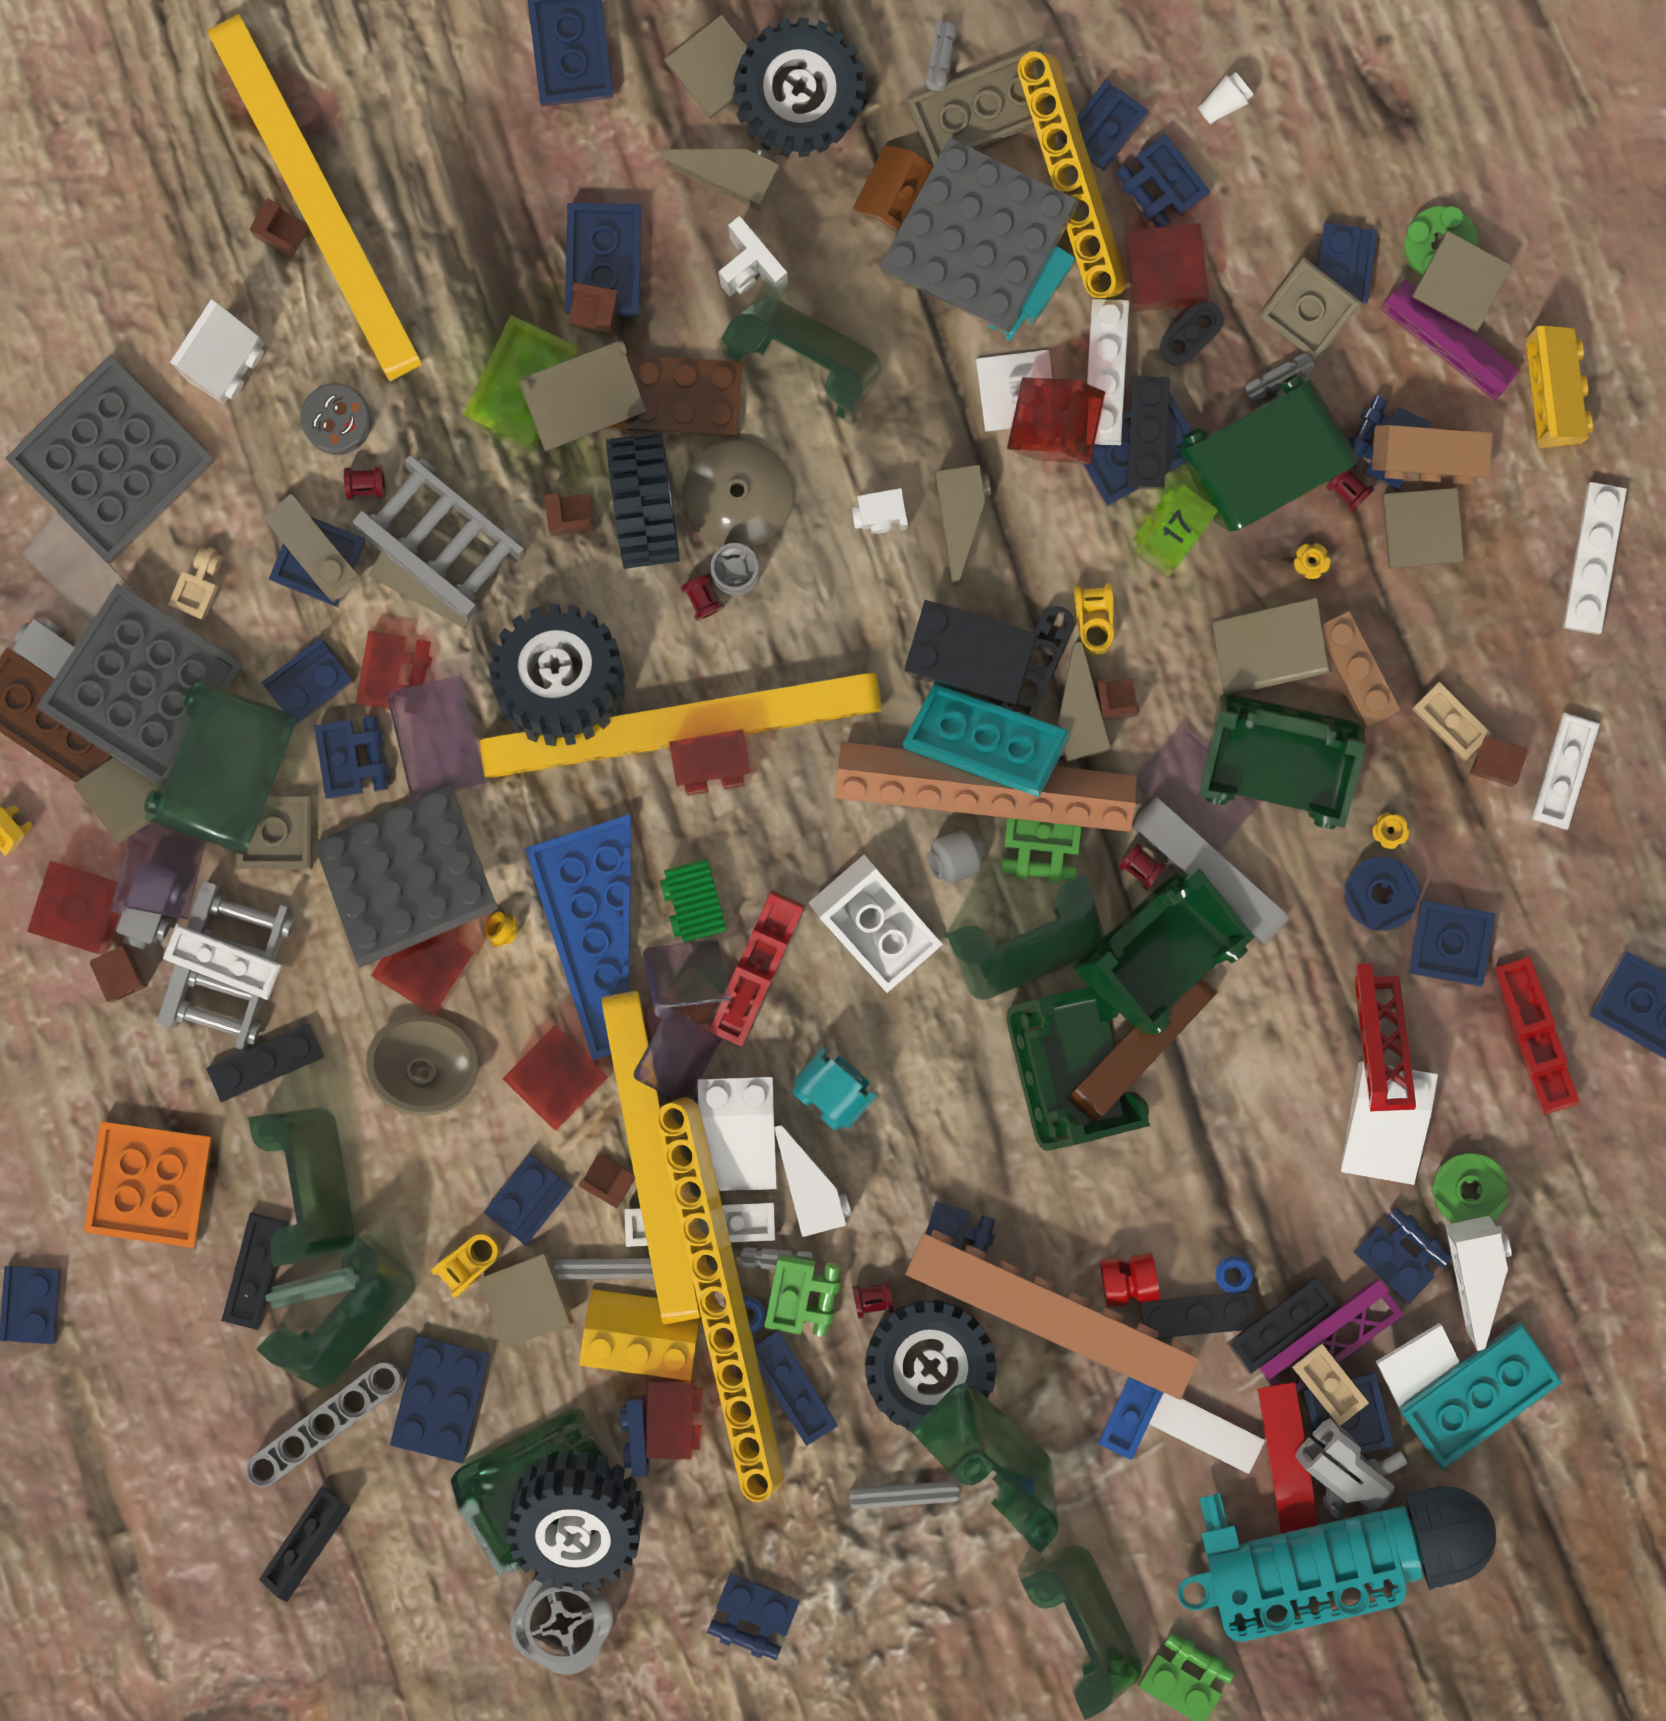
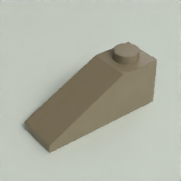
M663 149L660 155L662 165L758 211H761L780 173L779 164L775 163L776 158L761 149H756L755 152L748 149Z
M980 465L935 472L951 585H957L960 582L984 508V496H991L988 474H981Z
M292 494L263 517L305 571L333 603L362 581L358 573Z
M1082 642L1074 643L1057 722L1058 727L1069 730L1070 738L1061 756L1064 755L1066 763L1107 753L1111 750Z

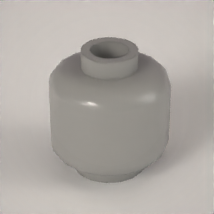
M957 830L933 841L931 851L927 853V862L936 879H942L948 884H955L978 874L981 869V859L985 857L982 843L977 837L972 838L966 831Z

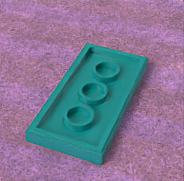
M934 683L903 741V746L905 750L1040 798L1070 738L1069 730Z
M1518 1321L1487 1343L1485 1350L1472 1354L1398 1410L1443 1471L1563 1382L1523 1324Z

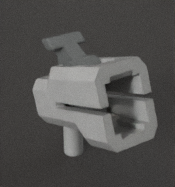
M1331 1419L1323 1421L1312 1433L1315 1438L1326 1446L1325 1448L1321 1447L1310 1437L1298 1448L1295 1457L1307 1472L1326 1486L1323 1504L1337 1520L1343 1519L1342 1506L1349 1502L1360 1501L1371 1511H1375L1386 1504L1395 1489L1394 1484L1387 1475L1407 1465V1461L1401 1451L1381 1462L1375 1459H1366L1360 1454L1361 1448L1353 1437Z

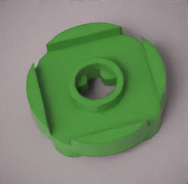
M1437 206L1422 211L1414 218L1406 231L1403 244L1406 261L1414 272L1421 276L1423 275L1435 252L1431 246L1436 241L1435 235L1443 237L1444 233L1449 231L1478 247L1479 240L1476 228L1460 209L1453 206Z
M1473 1153L1455 1155L1446 1160L1437 1170L1431 1187L1436 1208L1451 1223L1490 1216L1494 1221L1504 1210L1508 1197L1507 1180L1501 1167L1491 1158ZM1475 1180L1479 1184L1476 1188L1479 1196L1475 1200L1472 1197L1464 1199L1461 1196L1463 1193L1462 1183L1464 1181L1472 1183Z

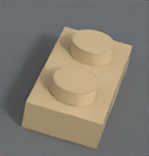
M1440 682L1412 708L1463 761H1466L1481 746L1486 736L1490 737L1492 735Z
M1322 1343L1291 1366L1339 1426L1369 1404Z

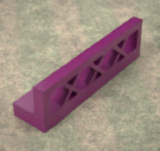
M1404 279L1380 310L1491 399L1496 401L1520 370L1468 328L1411 298L1416 287L1407 279Z
M1376 1278L1340 1304L1337 1310L1258 1369L1270 1385L1279 1384L1274 1376L1286 1367L1295 1364L1296 1362L1294 1361L1304 1357L1309 1350L1320 1343L1329 1345L1328 1352L1339 1363L1404 1314L1389 1295L1390 1291L1382 1280ZM1381 1298L1392 1312L1380 1322L1365 1320L1367 1308ZM1361 1313L1360 1319L1355 1318ZM1348 1322L1359 1323L1356 1340L1350 1344L1335 1342L1338 1329ZM1365 1324L1374 1325V1327L1363 1334ZM1331 1335L1330 1341L1324 1340ZM1335 1346L1344 1347L1341 1351H1339L1337 1354L1333 1356ZM1298 1376L1297 1383L1295 1384L1297 1393L1306 1387V1384Z

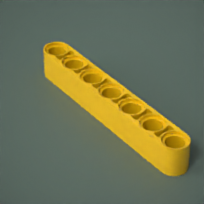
M1035 51L1028 52L1019 61L1018 74L1053 187L1077 199L1079 204L1085 201L1089 206V215L1085 220L1079 218L1076 209L1066 227L1084 286L1093 297H1116L1125 289L1126 275L1060 63L1052 54ZM1041 59L1045 65V72L1038 79L1034 74L1033 68L1034 64ZM1049 95L1054 96L1056 100L1055 110L1051 114L1046 112L1044 106L1045 100ZM1063 130L1067 135V143L1060 150L1056 145L1055 138L1058 132ZM1072 165L1078 171V179L1073 185L1068 182L1066 177L1067 170ZM1093 236L1098 238L1100 242V250L1095 256L1090 253L1088 248L1089 241ZM1105 271L1111 277V286L1107 291H1104L1099 284L1100 276Z

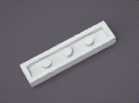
M1092 299L1084 444L1121 445L1129 300Z
M1593 482L1588 483L1563 622L1564 629L1597 635L1602 633L1626 488Z
M774 1203L722 1205L730 1242L775 1240ZM641 1208L624 1209L626 1247L648 1246ZM699 1218L698 1226L700 1230L705 1234H709L707 1222Z

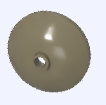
M733 439L712 445L694 460L685 477L683 503L686 515L693 528L708 542L719 547L729 543H740L751 549L772 539L785 525L793 504V486L786 466L773 451L754 441ZM734 485H741L745 491L742 496L734 497L730 493L731 488Z
M410 1015L390 1022L375 1035L370 1043L366 1057L367 1078L376 1095L390 1107L416 1116L441 1114L461 1104L474 1088L479 1067L476 1049L466 1033L452 1022L431 1015ZM423 1075L427 1079L418 1080L415 1078V1076Z

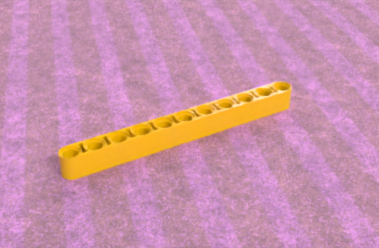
M238 13L207 29L206 31L387 378L389 381H392L421 366L422 363L240 14Z
M868 673L609 717L610 724L605 729H602L598 724L593 726L595 736L586 740L583 733L574 735L576 744L567 746L564 737H558L556 746L546 745L543 735L539 736L536 743L527 739L525 732L479 740L484 776L485 778H492L882 711L883 707L877 673Z
M681 1097L663 1105L658 1110L656 1116L657 1126L740 1488L747 1499L753 1502H761L774 1494L782 1486L784 1474L701 1111L694 1100L688 1097ZM674 1108L682 1112L684 1116L683 1125L675 1121L673 1117ZM682 1145L687 1146L691 1150V1162L683 1157ZM691 1182L699 1186L701 1190L700 1198L695 1197L691 1193ZM699 1218L707 1222L709 1234H705L700 1230L698 1226ZM707 1255L715 1258L718 1264L717 1271L708 1266ZM716 1291L725 1297V1307L720 1306L716 1302ZM724 1328L729 1329L733 1333L734 1343H730L725 1339L723 1335ZM732 1364L741 1369L743 1379H738L733 1375ZM740 1401L749 1405L751 1416L741 1411ZM748 1437L758 1442L759 1452L750 1448ZM756 1474L766 1478L768 1488L760 1486L757 1482Z

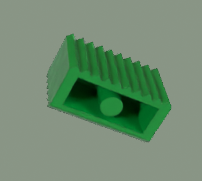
M708 859L664 870L666 879L659 881L665 902L672 900L676 913L669 916L674 937L682 936L683 942L688 943L727 932Z

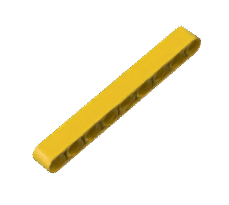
M635 990L601 997L662 1322L663 1325L698 1319L701 1318L657 1126L656 1116L661 1108L639 991Z

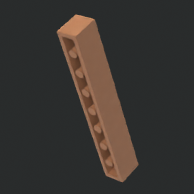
M841 742L835 798L1131 832L1136 803L1137 776L1055 766L1039 798L905 749Z
M933 1229L931 1236L923 1232L905 1275L1181 1400L1199 1360L1198 1357L1191 1354L1194 1347L1174 1338L1171 1344L1165 1343L1157 1339L1159 1331L1141 1323L1138 1324L1136 1329L1123 1323L1125 1316L1106 1307L1102 1313L1089 1308L1091 1300L1070 1291L1068 1298L1054 1292L1056 1284L1036 1276L1034 1282H1031L1020 1276L1022 1269L1002 1260L1000 1266H996L985 1261L988 1254L975 1247L967 1245L966 1250L963 1251L952 1246L954 1238Z

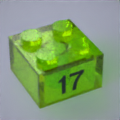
M1184 484L1177 491L1172 488L1167 491L1155 509L1159 514L1155 521L1148 517L1133 538V541L1137 543L1133 553L1167 579H1169L1218 512L1215 507Z

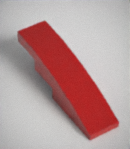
M771 890L708 1032L741 1047L744 1045L804 910V904Z
M1527 957L1494 968L1514 1035L1543 1116L1579 1105L1580 1099L1567 1068L1568 1061L1555 1030L1556 1023L1531 958Z
M1295 1382L1257 1388L1263 1421L1262 1428L1280 1533L1317 1526L1311 1475L1295 1457L1298 1448L1305 1442Z

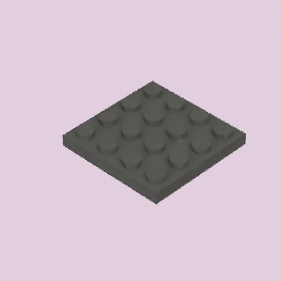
M949 137L879 267L882 271L1009 334L1076 211L1079 202L1077 199Z
M111 355L5 458L109 564L124 552L215 462Z
M117 583L36 706V709L164 789L243 664Z
M450 785L314 842L355 961L360 968L498 910L461 809Z

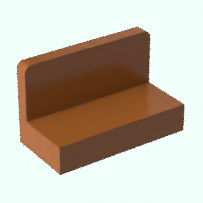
M885 145L853 209L860 214L875 217L891 230L898 232L933 166L913 151Z

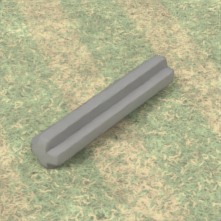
M650 1258L555 1259L552 1262L558 1280L654 1279Z
M957 1481L852 1488L849 1491V1501L852 1509L957 1502L960 1498Z

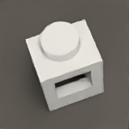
M901 488L857 496L858 506L851 507L855 529H870L871 534H880L892 531V525L899 524L900 531L907 530L908 523Z

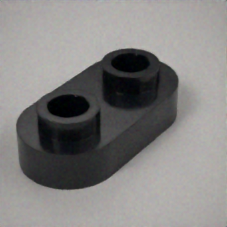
M1207 301L1193 305L1163 335L1159 350L1164 361L1173 366H1183L1189 363L1220 332L1224 321L1220 308L1214 303ZM1202 316L1207 317L1211 325L1208 328H1201L1197 323V319ZM1174 342H1180L1185 350L1181 354H1176L1172 351L1171 345Z

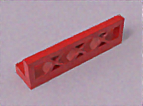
M1372 963L1357 964L1354 987L1370 1112L1415 1110L1416 1099L1400 976L1374 977ZM1392 988L1393 998L1385 1006L1376 1000L1375 989ZM1383 1017L1397 1025V1030L1389 1038L1380 1032L1379 1021ZM1388 1048L1401 1057V1062L1393 1070L1384 1064L1383 1053ZM1402 1070H1403V1077L1399 1075V1073H1400ZM1394 1081L1405 1089L1406 1098L1387 1099V1086Z

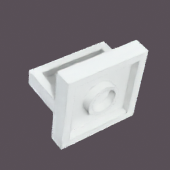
M740 216L728 225L730 241L740 251V254L719 271L721 287L730 297L736 292L741 295L757 282L755 276L759 274L778 296L788 287L786 270Z

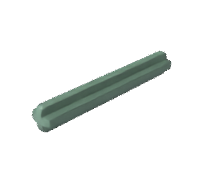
M347 1267L271 1287L270 1294H266V1301L271 1302L272 1307L277 1309L349 1291L355 1288V1283L360 1281L359 1274H354L353 1268Z

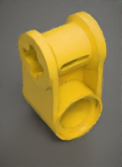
M1106 583L1101 588L1082 589L1080 585L1074 586V606L1078 621L1079 642H1082L1086 654L1096 657L1104 655L1110 649L1114 639L1112 584ZM1092 629H1100L1105 633L1107 641L1103 645L1094 646L1087 640V632Z
M479 1233L471 1237L457 1250L452 1251L431 1270V1273L433 1275L438 1274L452 1290L451 1296L456 1299L499 1259L502 1252L501 1242L492 1233ZM478 1240H485L490 1243L492 1255L489 1260L479 1259L474 1253V1246Z

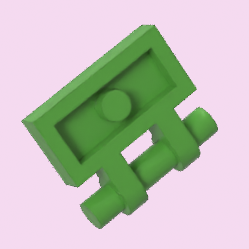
M1007 818L1004 847L1019 849L1017 860L1003 858L1001 873L1016 874V878L1019 879L1035 876L1049 878V882L1060 883L1061 879L1075 881L1077 866L1062 864L1064 854H1079L1081 826ZM1030 850L1052 852L1051 863L1029 861Z
M778 1254L764 1328L801 1334L803 1322L806 1321L814 1323V1335L827 1336L829 1325L834 1322L835 1310L833 1309L835 1294L840 1292L842 1281L839 1278L841 1266L836 1263H827L824 1275L818 1276L813 1275L815 1261ZM810 1291L820 1292L819 1302L816 1306L807 1305Z
M1170 1632L1164 1645L1175 1651L1174 1655L1169 1661L1157 1653L1138 1683V1687L1193 1721H1206L1222 1696L1221 1692L1210 1686L1212 1681L1217 1677L1226 1684H1229L1235 1675V1671L1224 1665L1225 1660L1214 1654L1211 1657L1195 1647L1196 1642L1190 1638L1185 1637L1182 1639L1173 1632ZM1187 1659L1204 1669L1199 1679L1181 1668Z

